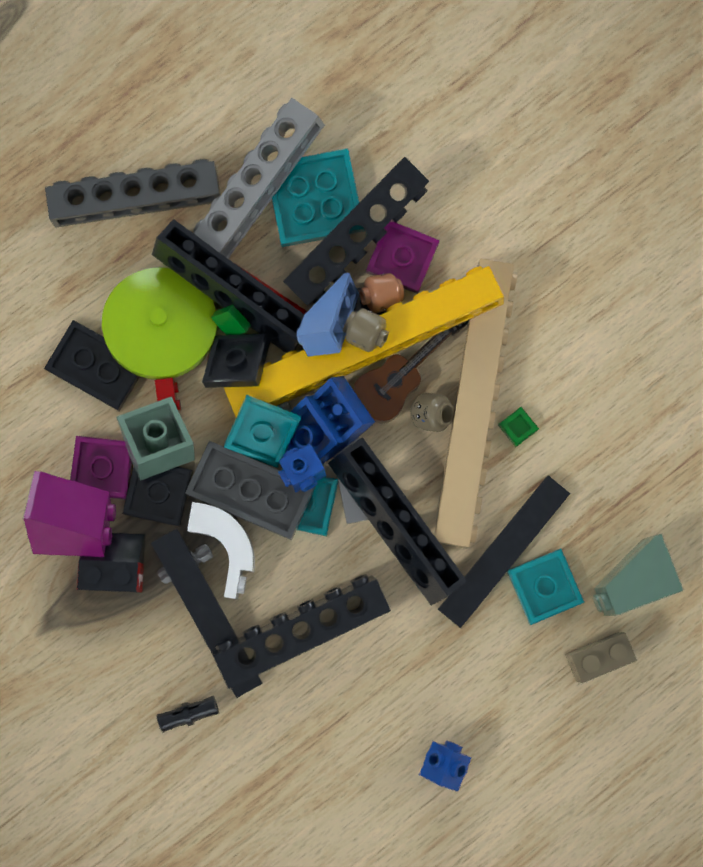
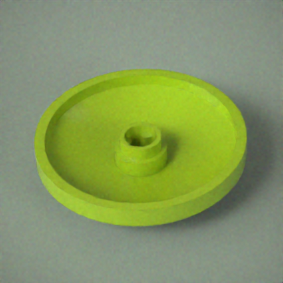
M163 267L148 268L126 277L110 293L102 313V332L106 345L114 359L129 372L148 379L175 378L196 368L211 351L217 334V324L214 323L211 316L216 309L210 297L172 269Z

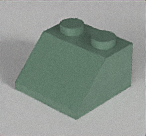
M172 397L117 416L129 456L140 481L195 460L194 443Z

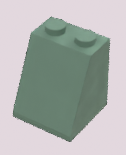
M662 534L642 539L594 588L596 595H593V600L599 612L603 611L604 616H617L684 591Z

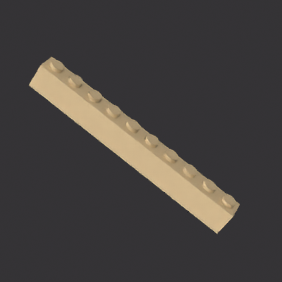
M481 258L477 267L485 268L490 266L504 296V304L470 319L468 323L454 407V419L451 426L434 536L441 545L465 549L470 547V543H475L478 526H474L473 521L474 515L480 514L482 497L477 496L479 485L484 486L487 469L482 468L483 458L489 457L491 440L486 439L488 429H493L496 412H491L492 401H497L499 396L500 384H495L497 373H502L504 356H500L501 345L506 346L509 329L504 328L505 319L511 317L513 301H509L510 290L515 291L518 275L513 273L514 264Z

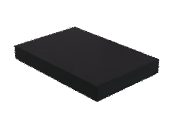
M74 320L44 367L49 373L117 411L121 410L140 376L126 370L114 359L103 336Z

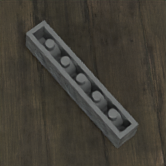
M199 159L192 164L183 166L177 163L168 164L163 169L157 170L141 168L137 170V173L131 174L115 172L111 173L109 177L99 179L89 176L73 183L57 181L53 183V186L45 187L49 220L55 228L212 204L216 197L221 196L215 162L207 159ZM187 179H195L197 181L193 187L186 188L183 186ZM160 183L168 184V188L163 192L155 191L156 186ZM131 188H140V192L136 196L127 195ZM112 192L110 199L106 201L99 200L102 193ZM84 196L81 204L72 205L75 197Z

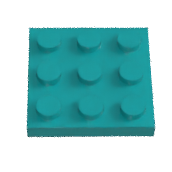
M348 148L301 157L275 193L272 201L281 247L323 240L359 203ZM355 225L350 229L349 235L364 232V229L361 226Z

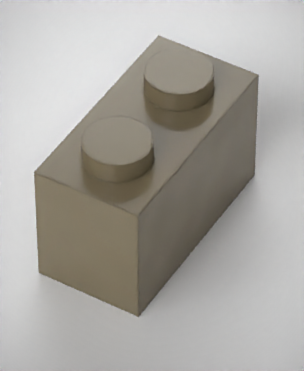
M624 632L615 633L565 654L574 678L579 683L587 682L637 661L628 637Z

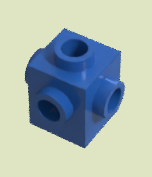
M311 443L301 449L296 447L287 451L283 455V459L279 460L282 470L278 471L285 486L292 485L295 493L300 490L302 492L311 490L317 486L318 480L327 476L325 468Z
M446 740L444 745L432 741L419 775L439 786L458 792L463 778L467 774L471 757L461 753L463 747Z

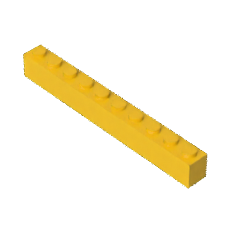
M481 266L469 270L465 277L457 281L455 278L449 279L439 285L440 288L430 293L428 290L416 294L412 301L404 305L400 302L388 307L386 313L379 315L386 320L385 330L389 332L382 348L377 346L372 352H366L348 343L345 336L340 353L307 356L305 350L297 352V350L290 351L281 357L282 360L273 364L271 362L264 364L259 386L223 387L235 416H237L246 395L278 406L323 386L331 377L346 376L503 305L504 296L490 266L485 268Z

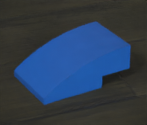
M344 376L331 377L313 395L304 397L290 411L301 416V419L286 452L296 447L301 449L311 443L319 460L324 464L375 423Z

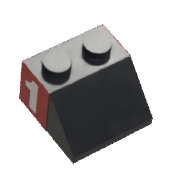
M112 533L111 544L106 545L104 557L80 556L77 590L142 593L145 534Z

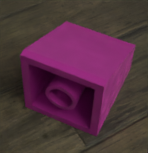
M34 471L23 517L32 553L38 555L104 557L106 545H110L112 540V529L109 527L110 521L114 522L116 518V505L111 504L109 492L45 472Z

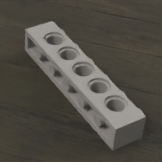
M293 98L279 109L277 118L271 127H267L263 131L256 148L245 156L243 166L229 178L227 188L222 195L214 199L209 213L196 224L193 231L194 234L226 258H229L325 126L320 117ZM295 129L291 137L284 138L287 130ZM272 152H278L274 160L267 161L268 156ZM256 175H261L260 181L251 185L252 178ZM244 197L243 204L238 208H234L236 200ZM227 220L226 228L218 231L219 224Z

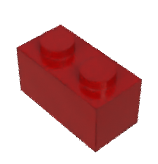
M173 377L155 380L157 402L172 397L177 409L181 410L180 399L177 400L176 393H179L178 382H175Z

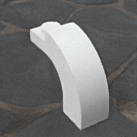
M192 502L187 531L194 534L212 536L224 545L229 556V570L224 597L238 599L239 594H244L247 577L242 576V572H254L255 556L250 538L240 523L225 511L211 505Z

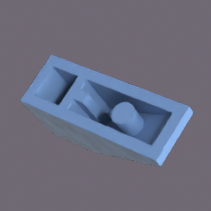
M344 273L304 315L300 328L297 330V340L303 346L307 356L340 353L346 336L343 328L347 318L354 311L359 296L350 273Z

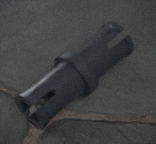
M213 695L191 704L188 702L183 703L182 707L157 714V721L163 733L186 724L188 726L194 725L195 721L219 714V709Z

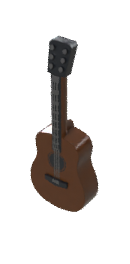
M469 320L434 335L409 360L398 354L392 355L383 366L368 371L357 379L353 390L375 422L388 423L399 415L408 395L414 392L420 385L421 376L416 368L450 335H455L467 326Z

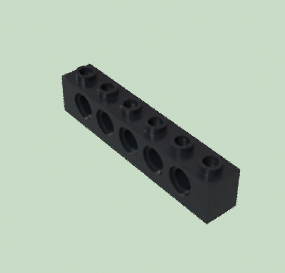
M403 157L283 282L307 306L311 302L315 304L326 293L324 289L331 282L335 283L344 273H347L344 268L351 261L357 264L367 254L364 248L371 241L376 244L388 232L384 227L391 220L397 223L407 213L404 207L412 199L416 203L428 191L425 186L429 180L406 157ZM395 184L401 185L405 190V196L401 201L394 200L390 195V189ZM374 205H380L385 210V217L380 222L374 221L370 217V209ZM355 225L361 226L365 231V237L361 242H354L350 238V229ZM334 246H340L345 251V258L339 263L333 262L329 257V252ZM319 266L324 269L325 278L322 282L313 283L310 280L309 272L313 267Z
M175 219L156 237L152 256L223 308L234 305L251 324L250 327L259 334L268 333L271 339L270 342L283 352L294 351L299 346L297 330L302 323L303 313Z
M363 437L341 451L328 463L431 606L447 598L467 582L466 578Z
M367 574L360 575L350 581L352 585L342 590L340 587H335L325 592V598L316 602L313 599L305 601L297 606V611L289 615L286 612L280 613L270 619L271 623L260 628L259 625H255L243 632L244 636L234 641L232 638H228L216 644L217 649L213 650L212 654L228 689L390 612L391 610L377 579L372 575L369 577ZM352 596H359V607L354 610L347 609L348 599ZM325 609H333V619L326 623L321 622V612ZM297 622L307 623L308 627L304 634H293V627ZM270 635H279L281 641L277 647L269 648L265 645V641ZM246 647L253 649L254 655L250 660L243 661L238 658V653L241 649Z

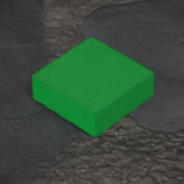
M234 305L217 310L211 316V319L225 335L245 333L251 326Z
M522 407L498 424L515 447L539 430Z

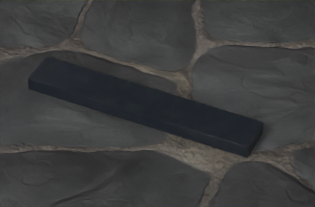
M547 475L464 576L467 582L449 595L437 610L461 628L571 493Z
M178 528L153 541L151 544L211 653L217 649L216 644L228 638H232L233 641L238 639ZM244 648L241 649L238 653V658L243 661L250 660ZM259 675L231 689L235 697L238 698L263 684Z

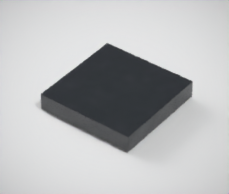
M268 333L216 335L202 380L205 388L259 386L271 341Z
M133 467L122 514L180 527L188 496L185 492L191 481L193 470L175 467L140 481L135 467Z

